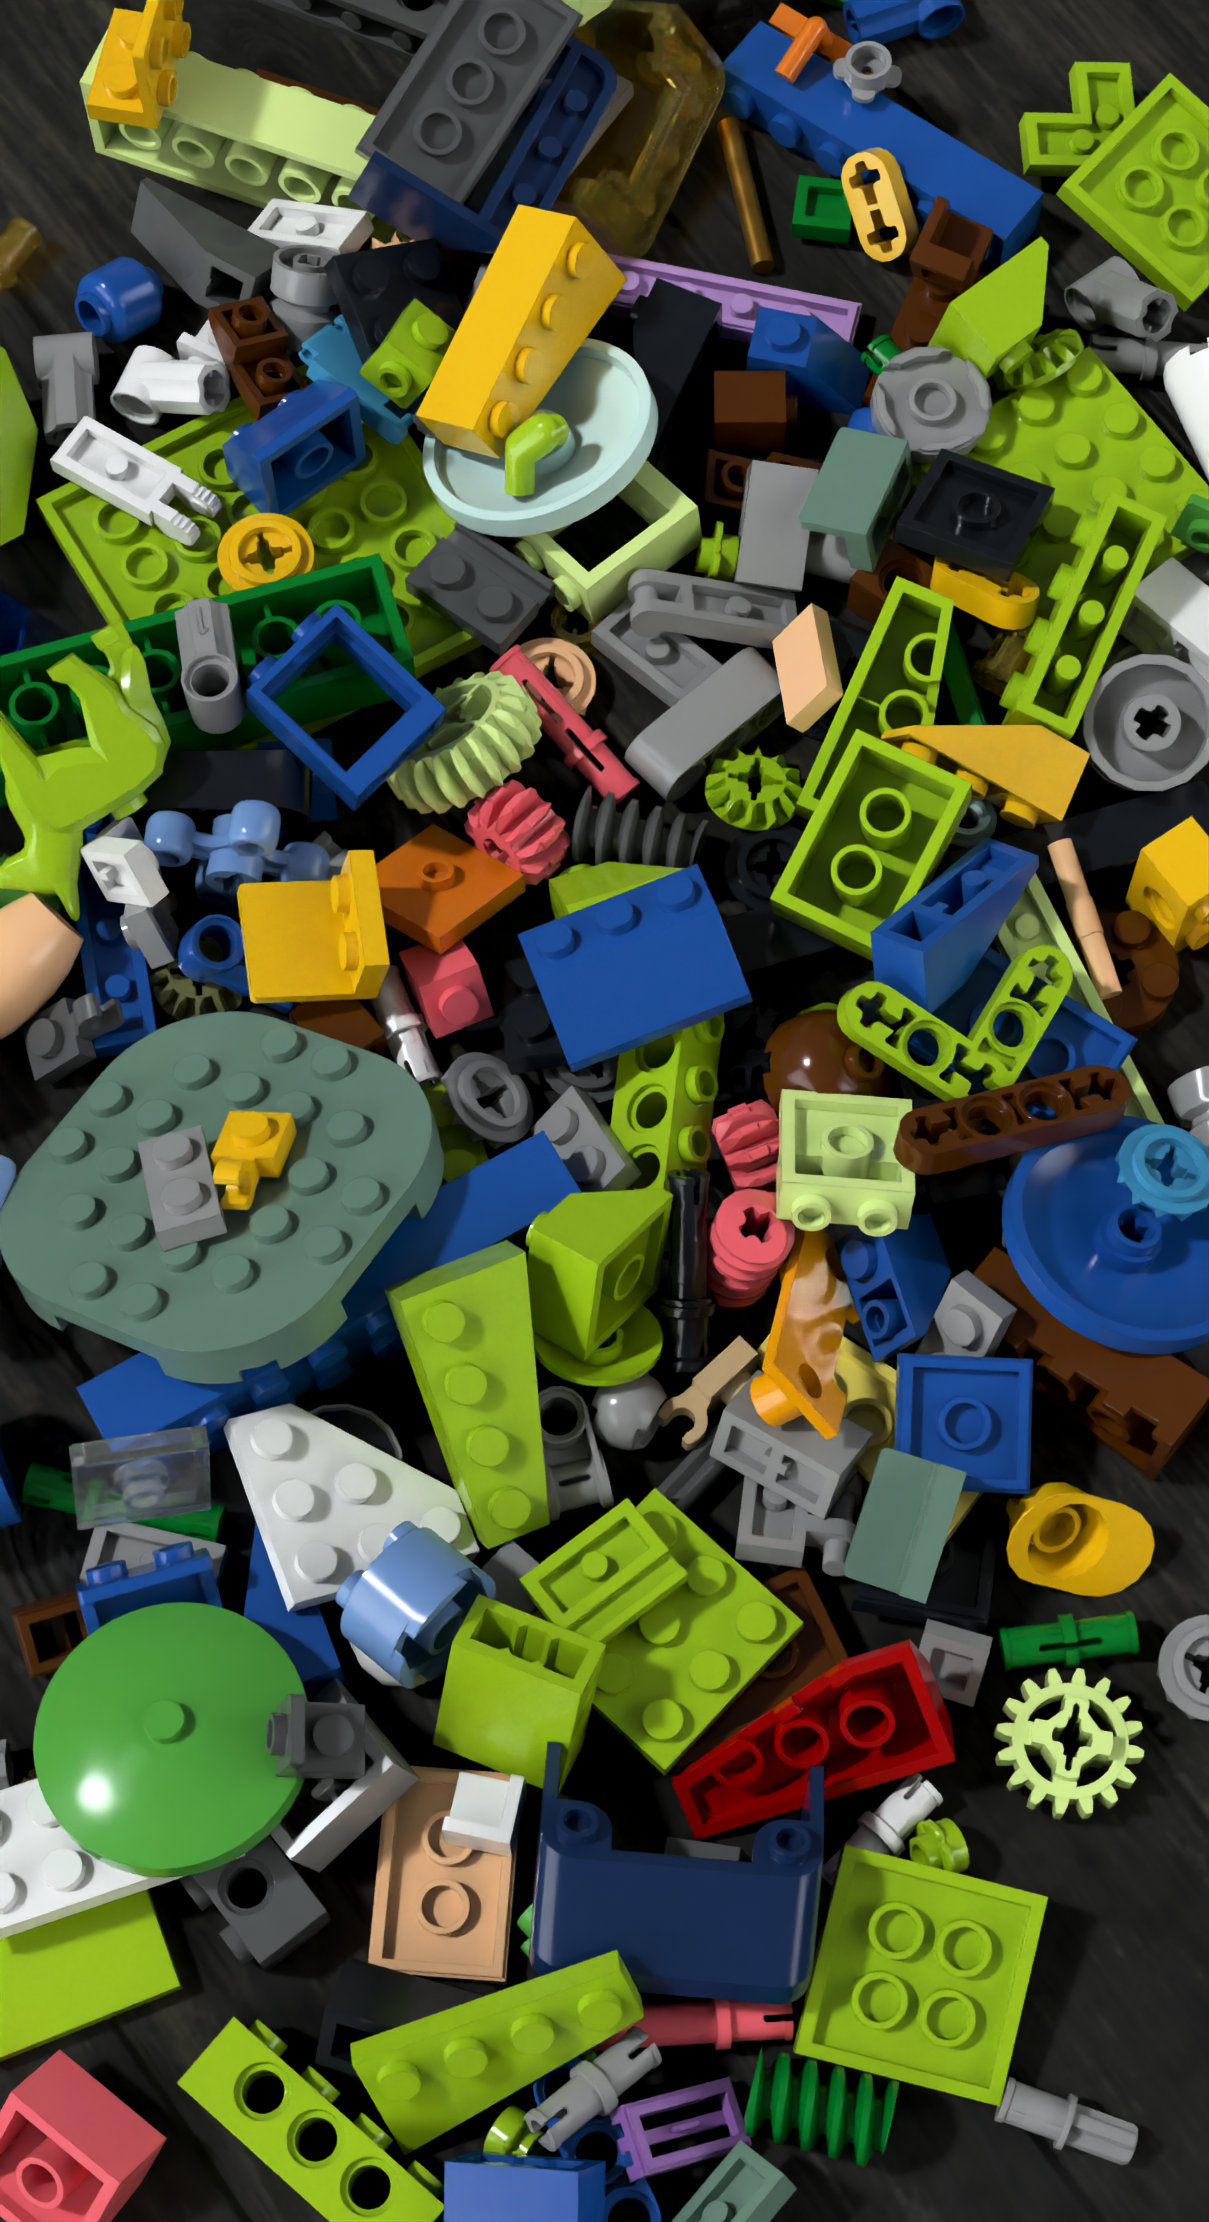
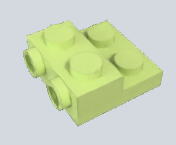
M782 1089L779 1104V1156L776 1168V1219L792 1220L796 1227L805 1231H818L828 1226L829 1223L856 1225L863 1233L874 1237L886 1236L895 1229L908 1230L915 1198V1173L904 1168L897 1161L893 1148L901 1119L906 1113L912 1111V1100Z

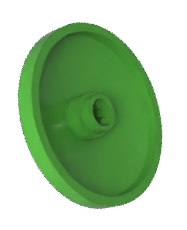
M191 1602L163 1603L129 1612L108 1622L84 1639L68 1655L56 1671L42 1698L34 1730L33 1754L38 1783L47 1805L70 1838L84 1851L97 1860L128 1873L147 1877H181L202 1873L237 1859L266 1838L281 1822L293 1805L305 1780L304 1777H276V1756L267 1755L265 1744L268 1716L270 1713H277V1706L289 1694H305V1702H309L306 1690L294 1664L279 1643L263 1628L244 1616L218 1606Z

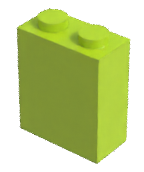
M478 1594L452 1641L433 1745L509 1776L511 1774L524 1776L527 1783L542 1789L547 1743H561L559 1795L583 1746L606 1644Z

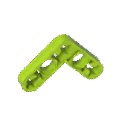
M1037 945L1018 954L1008 966L967 1037L890 986L878 981H867L848 990L839 1001L837 1022L842 1032L849 1039L943 1101H949L969 1096L968 1092L971 1087V1083L957 1072L946 1075L944 1080L939 1077V1074L952 1063L956 1052L961 1057L952 1065L966 1074H971L981 1069L986 1073L982 1083L989 1090L1015 1083L1069 991L1073 980V969L1068 957L1060 949L1051 945ZM1042 962L1049 966L1045 976L1053 982L1052 985L1048 984L1037 989L1032 994L1028 1003L1010 997V993L1018 997L1029 990L1035 975L1027 969L1028 966L1033 967ZM874 998L879 1003L875 1013L889 1024L900 1021L902 1016L907 1019V1022L894 1034L890 1045L885 1042V1039L894 1031L880 1022L864 1027L860 1023L863 1012L856 1006L857 1002L864 1003ZM1033 1007H1037L1039 1009L1038 1013ZM1000 1012H1010L1021 1020L1024 1035L1017 1047H1008L1001 1044L994 1034L993 1024ZM915 1030H924L930 1033L937 1041L939 1053L936 1061L931 1066L917 1064L909 1055L907 1043L910 1035Z

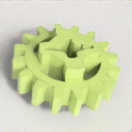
M1055 1668L1049 1669L1045 1676V1688L1040 1689L1029 1678L1025 1680L1020 1690L1026 1702L1022 1703L1008 1698L1002 1709L1007 1717L1014 1722L997 1724L994 1731L995 1738L1009 1743V1747L998 1752L995 1757L997 1766L1013 1765L1015 1769L1014 1774L1006 1785L1009 1791L1026 1785L1032 1791L1028 1798L1027 1807L1033 1810L1040 1805L1043 1799L1051 1801L1053 1819L1058 1820L1062 1818L1068 1805L1075 1804L1077 1812L1082 1819L1089 1818L1093 1813V1799L1095 1798L1106 1808L1110 1809L1118 1801V1797L1112 1784L1130 1789L1136 1777L1124 1765L1140 1763L1145 1751L1129 1744L1130 1739L1140 1734L1143 1726L1140 1721H1124L1122 1715L1131 1703L1128 1696L1118 1698L1112 1702L1106 1697L1111 1681L1104 1677L1097 1683L1095 1688L1086 1686L1085 1672L1081 1668L1076 1669L1069 1683H1062L1061 1677ZM1061 1701L1058 1713L1049 1720L1036 1718L1034 1722L1028 1721L1034 1712L1049 1703ZM1089 1708L1094 1710L1104 1720L1109 1731L1100 1730L1089 1715ZM1072 1718L1071 1732H1074V1743L1083 1747L1078 1749L1065 1769L1066 1756L1063 1755L1064 1747L1062 1743L1056 1740L1059 1739ZM1027 1755L1038 1757L1049 1772V1781L1034 1769ZM1103 1765L1110 1766L1108 1771L1095 1782L1076 1787L1080 1773L1089 1766L1102 1768Z

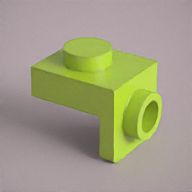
M414 298L403 310L380 347L364 363L360 369V374L399 407L407 409L431 384L456 331Z

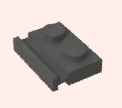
M456 522L452 533L446 539L442 537L405 578L406 591L493 652L502 656L539 614L538 609L546 600L551 601L556 595L555 583L483 533L468 529Z

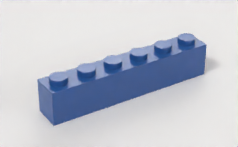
M759 21L721 64L719 102L732 115L739 119H747L769 132L779 144L787 148H795L816 161L826 173L835 177H841L843 165L854 154L875 147L887 150L895 157L900 166L917 220L918 229L922 231L937 196L948 199L952 213L990 227L993 230V240L982 262L983 265L994 271L1012 258L1038 227L1044 192L879 92L875 94L874 100L870 103L856 102L851 96L852 90L844 81L837 80L834 77L833 64L815 53L812 54L793 84L781 79L775 74L774 70L793 40L764 22ZM868 169L861 173L865 184H874L880 180V173L877 169Z

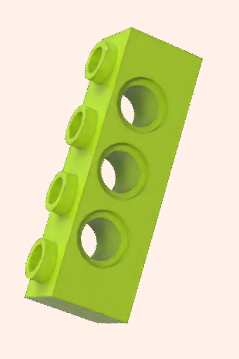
M724 1013L619 1054L610 1127L642 1173L627 1190L662 1188L669 1192V1181L667 1180V1173L669 1171L678 1169L680 1176L683 1177V1168L706 1171L707 1160L711 1152L710 1133L714 1099L718 1091L717 1072L720 1046L725 1031ZM668 1225V1231H667L666 1244H665V1250H664V1251H668L669 1225Z
M233 2017L177 2082L181 2088L329 2222H441L444 2219V2204L438 2200L444 2192V2185L416 2160L405 2170L391 2158L385 2150L393 2140L362 2112L352 2123L334 2107L332 2103L341 2093L310 2065L301 2075L296 2073L280 2058L288 2046L258 2019L247 2029ZM265 2076H274L281 2079L284 2085V2097L279 2107L266 2114H258L251 2111L248 2105V2092L252 2084ZM327 2123L332 2125L337 2133L335 2150L328 2158L322 2161L306 2160L303 2158L299 2146L303 2132L312 2124ZM367 2170H380L387 2174L390 2180L391 2189L387 2200L380 2207L371 2210L356 2206L352 2197L354 2181L361 2173Z

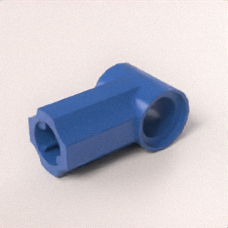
M960 0L844 1L843 16L848 36L853 45L862 41H874L884 44L917 32L923 39L928 40L944 37L962 23L965 17V10Z
M215 914L204 917L187 931L177 944L176 959L179 968L185 976L193 981L200 983L215 982L250 998L240 925L229 916ZM199 937H211L219 943L223 951L222 962L210 961L202 954L198 943ZM294 1002L261 1004L286 1014L290 1011Z

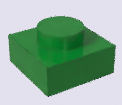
M799 175L791 237L849 243L852 215L842 187V181L839 179Z

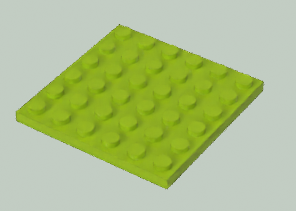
M303 364L296 369L309 386L314 381L306 376L309 366ZM241 396L230 401L224 412H212L210 415H202L142 445L147 450L182 468L184 475L200 483L201 486H205L220 499L222 507L212 518L188 508L176 495L168 504L169 507L177 510L181 515L184 514L190 518L199 528L200 536L193 545H185L176 539H172L165 535L155 523L152 526L146 524L72 481L35 499L40 515L108 625L119 618L123 623L186 606L187 601L208 597L215 598L232 593L219 571L217 561L219 544L224 534L232 525L247 516L260 513L228 477L222 445L229 440L230 436L239 427L246 423L256 422ZM362 421L367 460L285 516L297 521L308 532L314 547V571L380 553L414 658L416 679L483 644L406 591L405 578L442 537L446 539L455 529L454 524L456 521L442 509L429 486L423 468V454L408 433L407 437L400 443L391 444ZM264 542L259 543L261 552L258 553L259 561L256 563H260L263 570L267 571L268 574H273L275 559L277 558H273L270 550H266ZM357 710L299 726L307 734L311 735ZM273 733L208 751L258 750L257 742L278 741L279 739Z

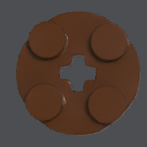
M1126 910L1121 913L1109 912L1098 914L1112 961L1118 965L1125 966L1129 970L1125 978L1127 985L1121 986L1123 992L1115 997L1101 1001L1114 1025L1130 1035L1142 1033L1161 1020L1175 996L1179 983L1177 955L1173 946L1161 931L1151 925L1146 915L1141 912ZM1072 927L1067 932V935L1091 979L1080 943L1077 941Z

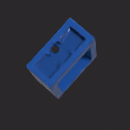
M336 603L323 617L317 611L310 614L293 632L291 640L295 644L283 656L277 659L271 654L255 667L246 680L251 686L247 690L246 708L353 811H356L442 726L446 708ZM333 643L406 711L348 771L274 702Z

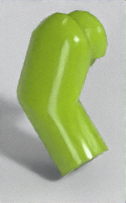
M538 413L531 416L509 433L505 443V493L514 496L534 494L535 462L553 451L555 447L565 444L568 439L569 427L561 415L557 413Z

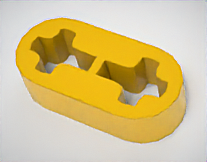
M879 147L868 148L849 157L843 165L841 181L864 251L872 259L881 262L892 261L910 252L917 243L919 234L918 224L900 166L895 157L887 150ZM868 169H877L880 173V180L874 184H865L861 173ZM885 226H896L898 237L893 240H882L879 229Z
M935 556L930 589L953 599L954 606L1002 629H1023L1034 622L1040 595V589L1035 582L1015 571L1009 582Z

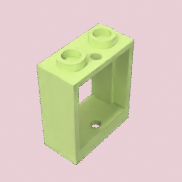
M647 460L632 481L617 495L651 526L588 572L552 539L571 524L540 534L514 537L513 555L555 583V598L569 612L576 609L592 625H595L628 598L627 580L633 572L640 569L666 571L697 548L702 536L698 506Z

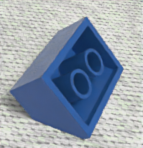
M698 864L517 934L572 1073L753 1002L719 911Z

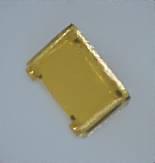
M613 0L608 8L588 20L585 25L577 27L572 36L605 56L618 75L632 82L634 96L566 180L550 211L577 217L606 253L629 259H639L651 247L721 101L725 89V71L719 56L678 4Z

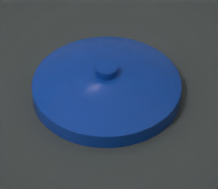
M1124 1115L1120 1123L1109 1130L1025 1152L1009 1179L1004 1193L1002 1229L1006 1248L1014 1268L1030 1293L1056 1319L1075 1332L1102 1345L1132 1353L1153 1355L1186 1351L1209 1342V1205L1203 1213L1195 1212L1182 1222L1174 1214L1169 1213L1156 1219L1154 1209L1144 1202L1132 1205V1191L1127 1186L1117 1184L1120 1167L1114 1160L1122 1143L1131 1132L1145 1125L1159 1123ZM1166 1157L1156 1170L1161 1172V1182H1163V1185L1169 1187L1175 1179L1170 1177V1168L1167 1167L1169 1158Z

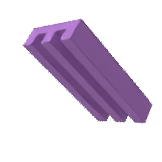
M730 2077L621 2105L609 2113L612 2126L621 2124L624 2137L617 2140L621 2154L630 2152L634 2164L626 2168L630 2183L726 2156L739 2140L749 2147L752 2146L750 2137H747L745 2133L744 2118ZM719 2098L722 2110L646 2131L643 2129L640 2118ZM721 2126H728L731 2135L729 2137L658 2157H652L649 2146Z

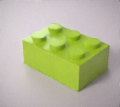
M856 728L770 897L773 913L873 961L871 931L930 884L972 801V783Z

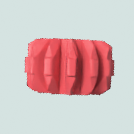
M512 779L507 783H503V786H495L486 792L484 799L478 797L474 801L476 805L467 812L468 820L465 822L464 827L466 833L473 839L471 845L525 874V886L528 884L536 886L543 878L548 879L561 866L560 862L568 855L567 848L572 842L569 834L563 829L565 826L564 819L554 813L551 809V802H545L539 797L536 789L532 787L525 789L516 780Z
M762 1099L747 1105L744 1102L727 1109L728 1113L713 1119L711 1131L734 1190L740 1191L751 1188L767 1191L776 1197L779 1120L774 1109Z

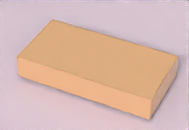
M813 603L808 605L772 641L786 723L802 733L808 730L844 696L828 612Z

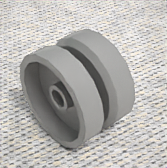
M1139 654L1104 667L1074 733L1077 746L1090 753L1086 765L1100 780L1127 791H1164L1188 782L1209 761V683L1192 665L1170 655ZM1140 712H1147L1154 719L1153 731L1145 736H1140L1136 733L1141 724L1134 721V717Z

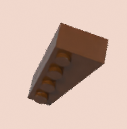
M994 1247L973 1275L1014 1306L1017 1311L993 1357L1033 1359L1032 1392L1154 1481L1199 1423L1208 1407L1209 1378L1170 1354L1152 1355L1122 1351L1097 1343L1070 1329L1048 1312L1030 1293L1014 1268L1010 1256Z

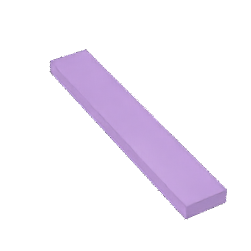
M606 252L628 279L604 312L606 315L629 319L638 296L644 295L648 297L656 278H660L722 303V331L719 336L720 338L750 344L759 307H766L817 317L852 346L854 344L861 316L862 303Z

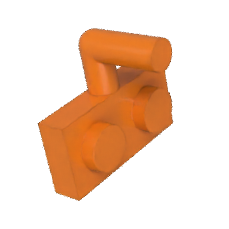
M782 2L769 20L773 29L793 40L774 70L776 75L790 84L795 82L813 53L834 65L837 59L846 58L848 50L853 46L830 32L823 18L819 16L807 18ZM863 72V74L872 75V73Z

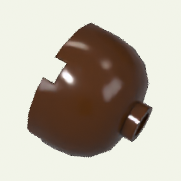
M813 1010L781 1023L767 1041L764 1054L771 1051L772 1053L770 1057V1072L763 1074L764 1089L772 1108L778 1116L782 1089L815 1091L824 1094H851L887 1098L889 1096L893 1079L892 1066L849 1039L842 1032L837 1022V1010ZM863 1019L860 1020L864 1027L870 1025L869 1022Z

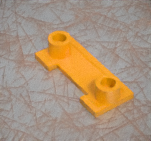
M796 1227L794 1244L791 1248L789 1259L779 1269L782 1287L763 1360L762 1370L764 1374L753 1378L750 1384V1394L757 1413L768 1425L779 1427L804 1415L819 1433L828 1440L839 1434L847 1397L833 1381L845 1322L847 1319L851 1324L860 1321L833 1239L824 1229L805 1231Z

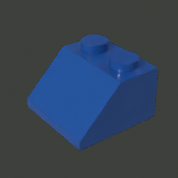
M320 379L303 390H295L289 393L279 402L277 408L255 423H246L239 427L230 436L229 440L222 445L228 477L260 513L287 515L367 460L357 393L351 387Z

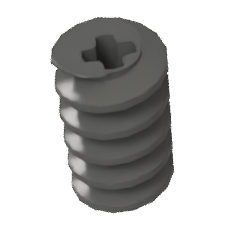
M589 786L579 805L572 830V859L575 863L584 864L595 851L596 865L608 861L615 862L619 857L620 863L687 868L699 864L710 822L703 820L693 834L687 833L686 814L679 813L670 827L663 826V809L657 805L647 819L642 820L639 814V800L633 798L622 813L616 812L615 793L608 792L600 805L595 806L592 805V787Z

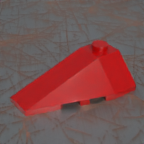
M909 1639L841 1661L673 1776L672 1785L693 1835L698 1840L803 1808L810 1765L824 1767V1801L954 1762L955 1752L951 1718L929 1662Z

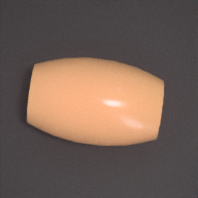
M32 892L0 908V1040L30 1020L56 993L69 974L84 941V938L57 911Z

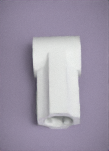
M141 345L134 349L110 396L113 407L121 415L131 421L148 426L159 422L163 413L210 415L212 412H224L231 398L228 384L230 374L218 361L175 360L161 349Z

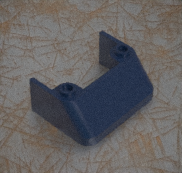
M572 36L464 206L377 151L373 153L347 198L415 241L434 238L439 250L494 254L518 204L547 211L551 210L616 90L617 76L615 69L605 56Z
M547 1743L529 1946V1960L532 1968L539 1976L618 1950L638 1992L766 2004H787L797 2000L806 1992L814 1961L824 1856L823 1766L810 1765L800 1820L782 1819L764 1825L754 1838L752 1862L611 1850L612 1826L609 1818L600 1808L584 1801L557 1799L561 1743Z

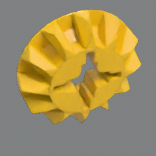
M258 513L239 520L227 530L219 544L217 561L220 574L227 582L231 592L234 593L314 571V547L308 532L297 521L277 513ZM264 542L266 550H270L273 558H277L275 559L273 574H268L267 571L263 570L260 563H256L259 561L258 553L261 552L259 543Z

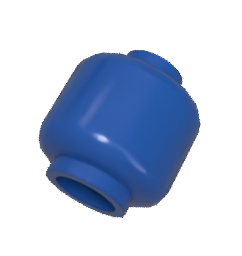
M120 256L81 278L74 302L77 318L87 332H94L95 338H101L108 343L121 344L159 322L163 311V285L153 269L144 266L133 258Z

